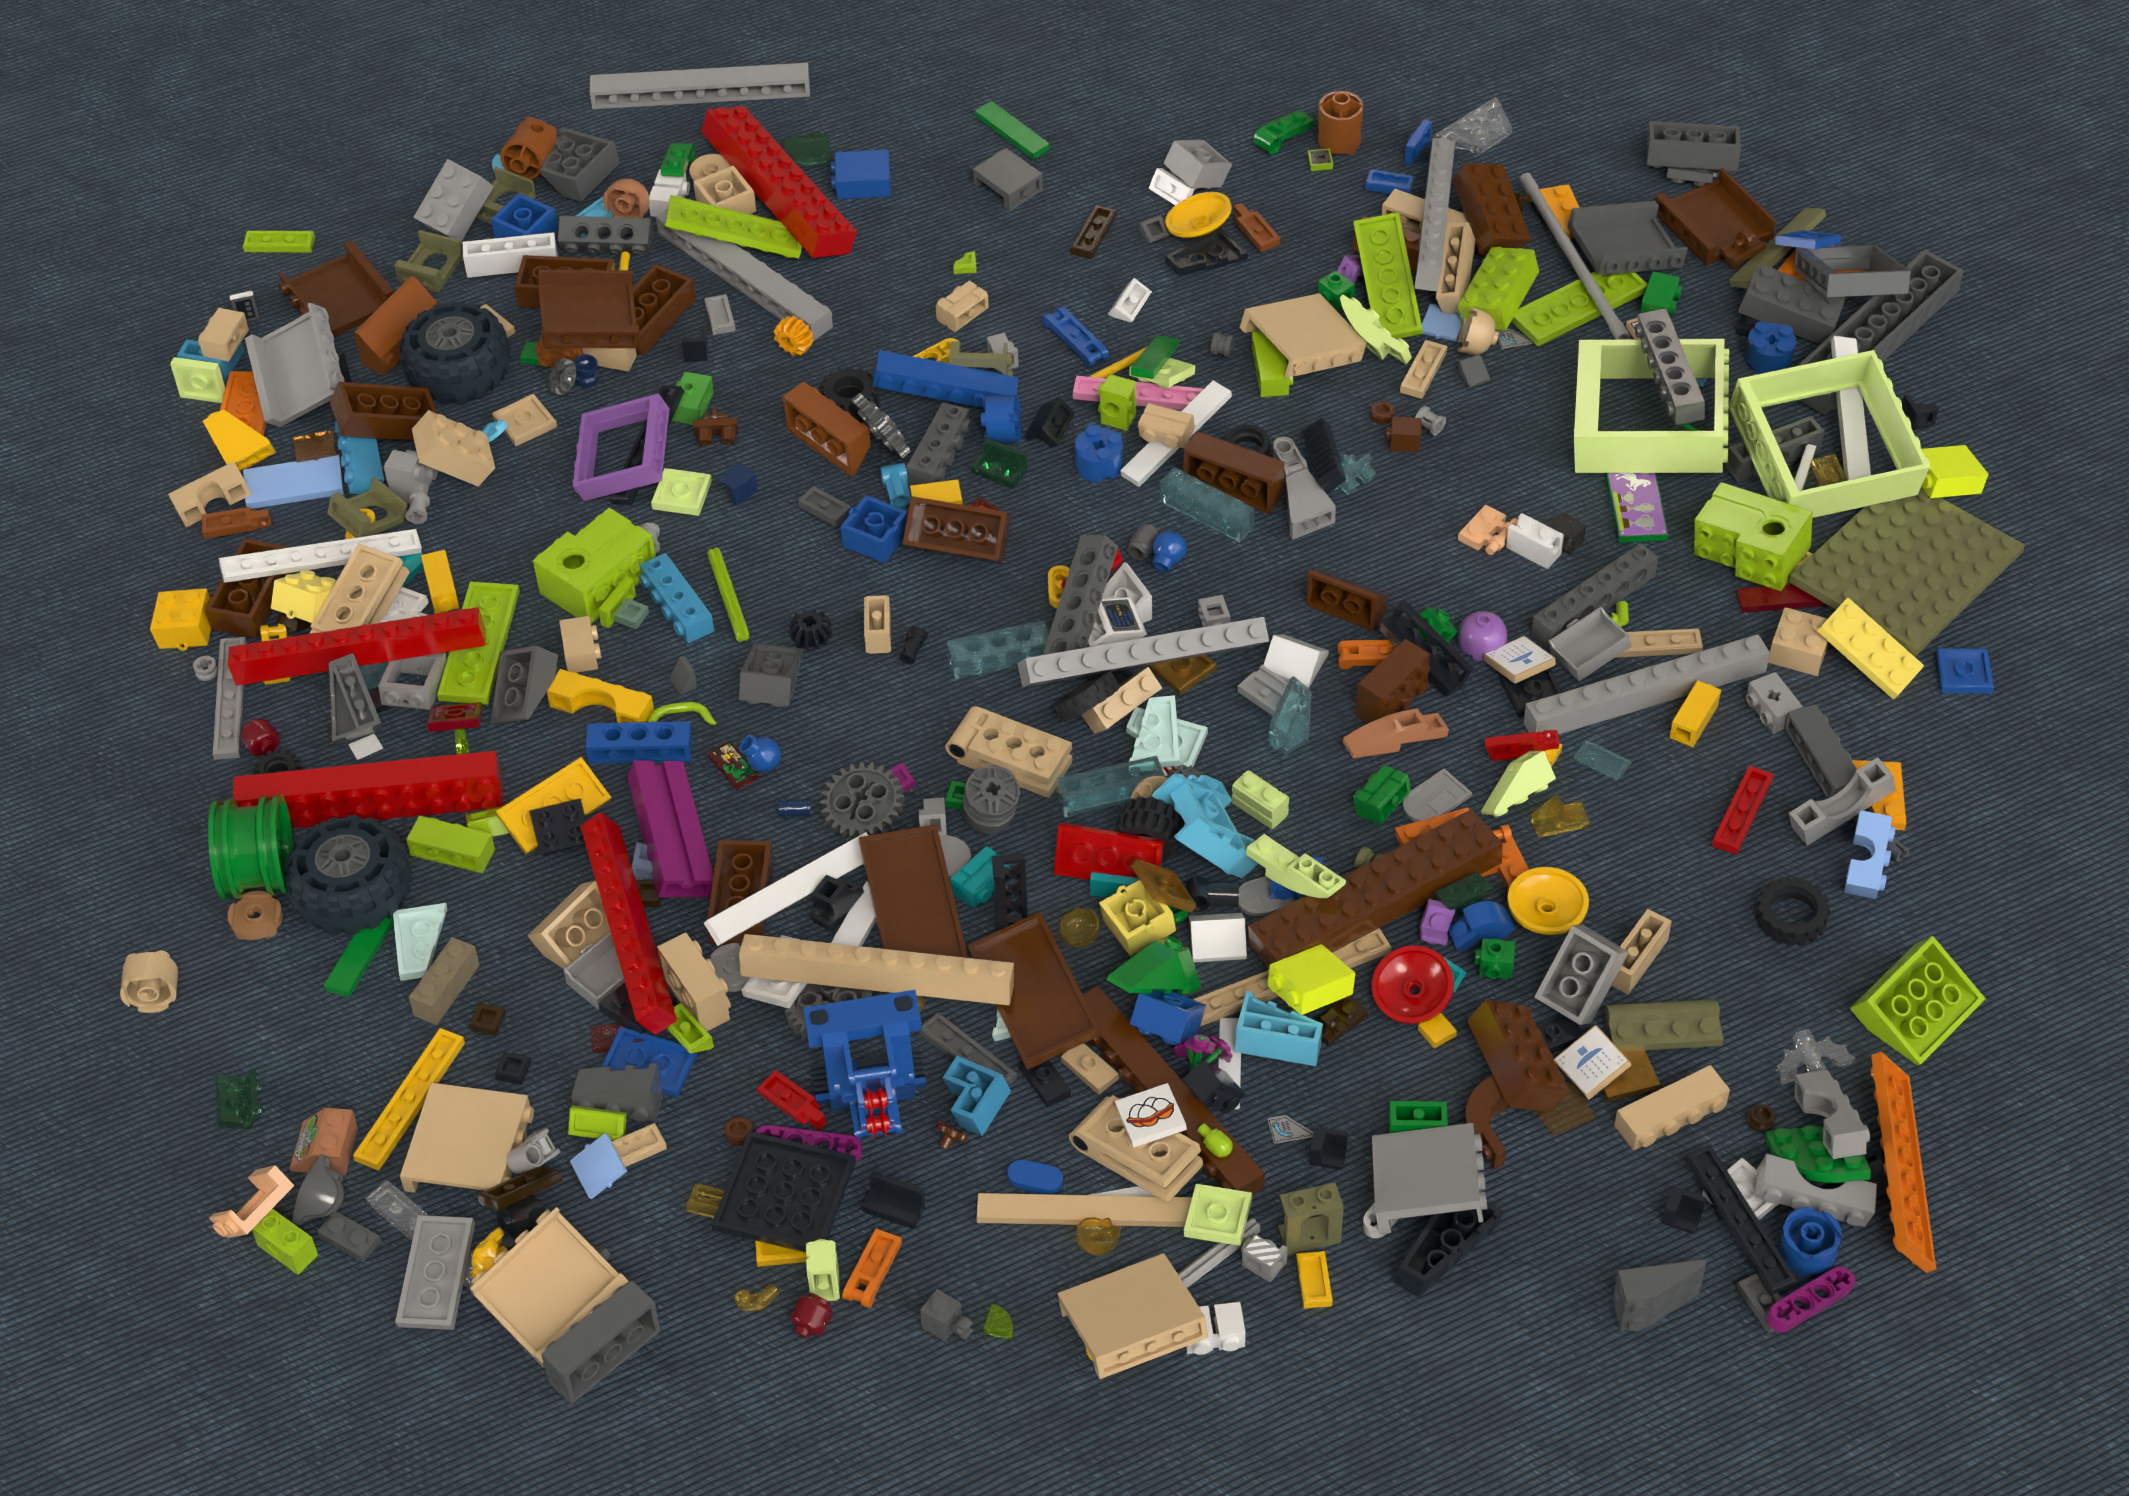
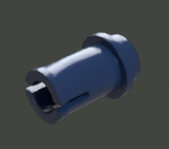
M784 798V801H778L779 817L784 816V819H787V816H810V799L786 801V798Z

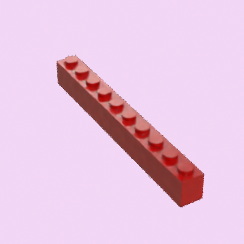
M479 607L231 646L228 651V667L235 685L238 686L329 671V662L352 653L358 666L482 647L486 646V628Z
M600 812L580 827L636 1021L657 1035L675 1023L677 1017L620 826Z

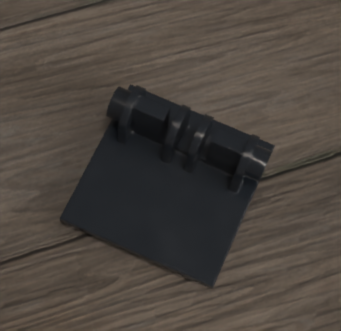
M581 799L529 811L540 855L545 854L548 856L549 853L564 852L565 849L572 850L571 848L582 845L586 847L580 827L587 822Z

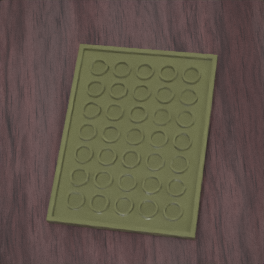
M1921 487L1918 495L1865 506L1790 575L1789 583L1834 609H1837L1849 598L1908 652L1917 656L2023 553L2025 545L1941 497L1930 498Z

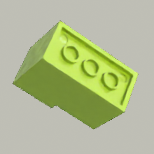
M1721 482L1712 494L1711 500L1707 501L1695 518L1694 555L1736 568L1735 576L1782 591L1789 581L1790 575L1811 548L1813 511Z
M608 508L602 514H599L589 525L581 529L577 535L574 536L566 532L562 537L556 539L550 547L537 555L533 560L539 593L575 617L589 616L592 624L599 618L598 608L624 577L632 578L634 587L640 583L638 576L641 575L639 564L655 558L656 555L651 533L638 525H633L630 520Z

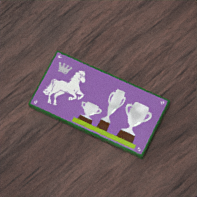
M1605 473L1618 543L1667 541L1668 530L1656 473Z

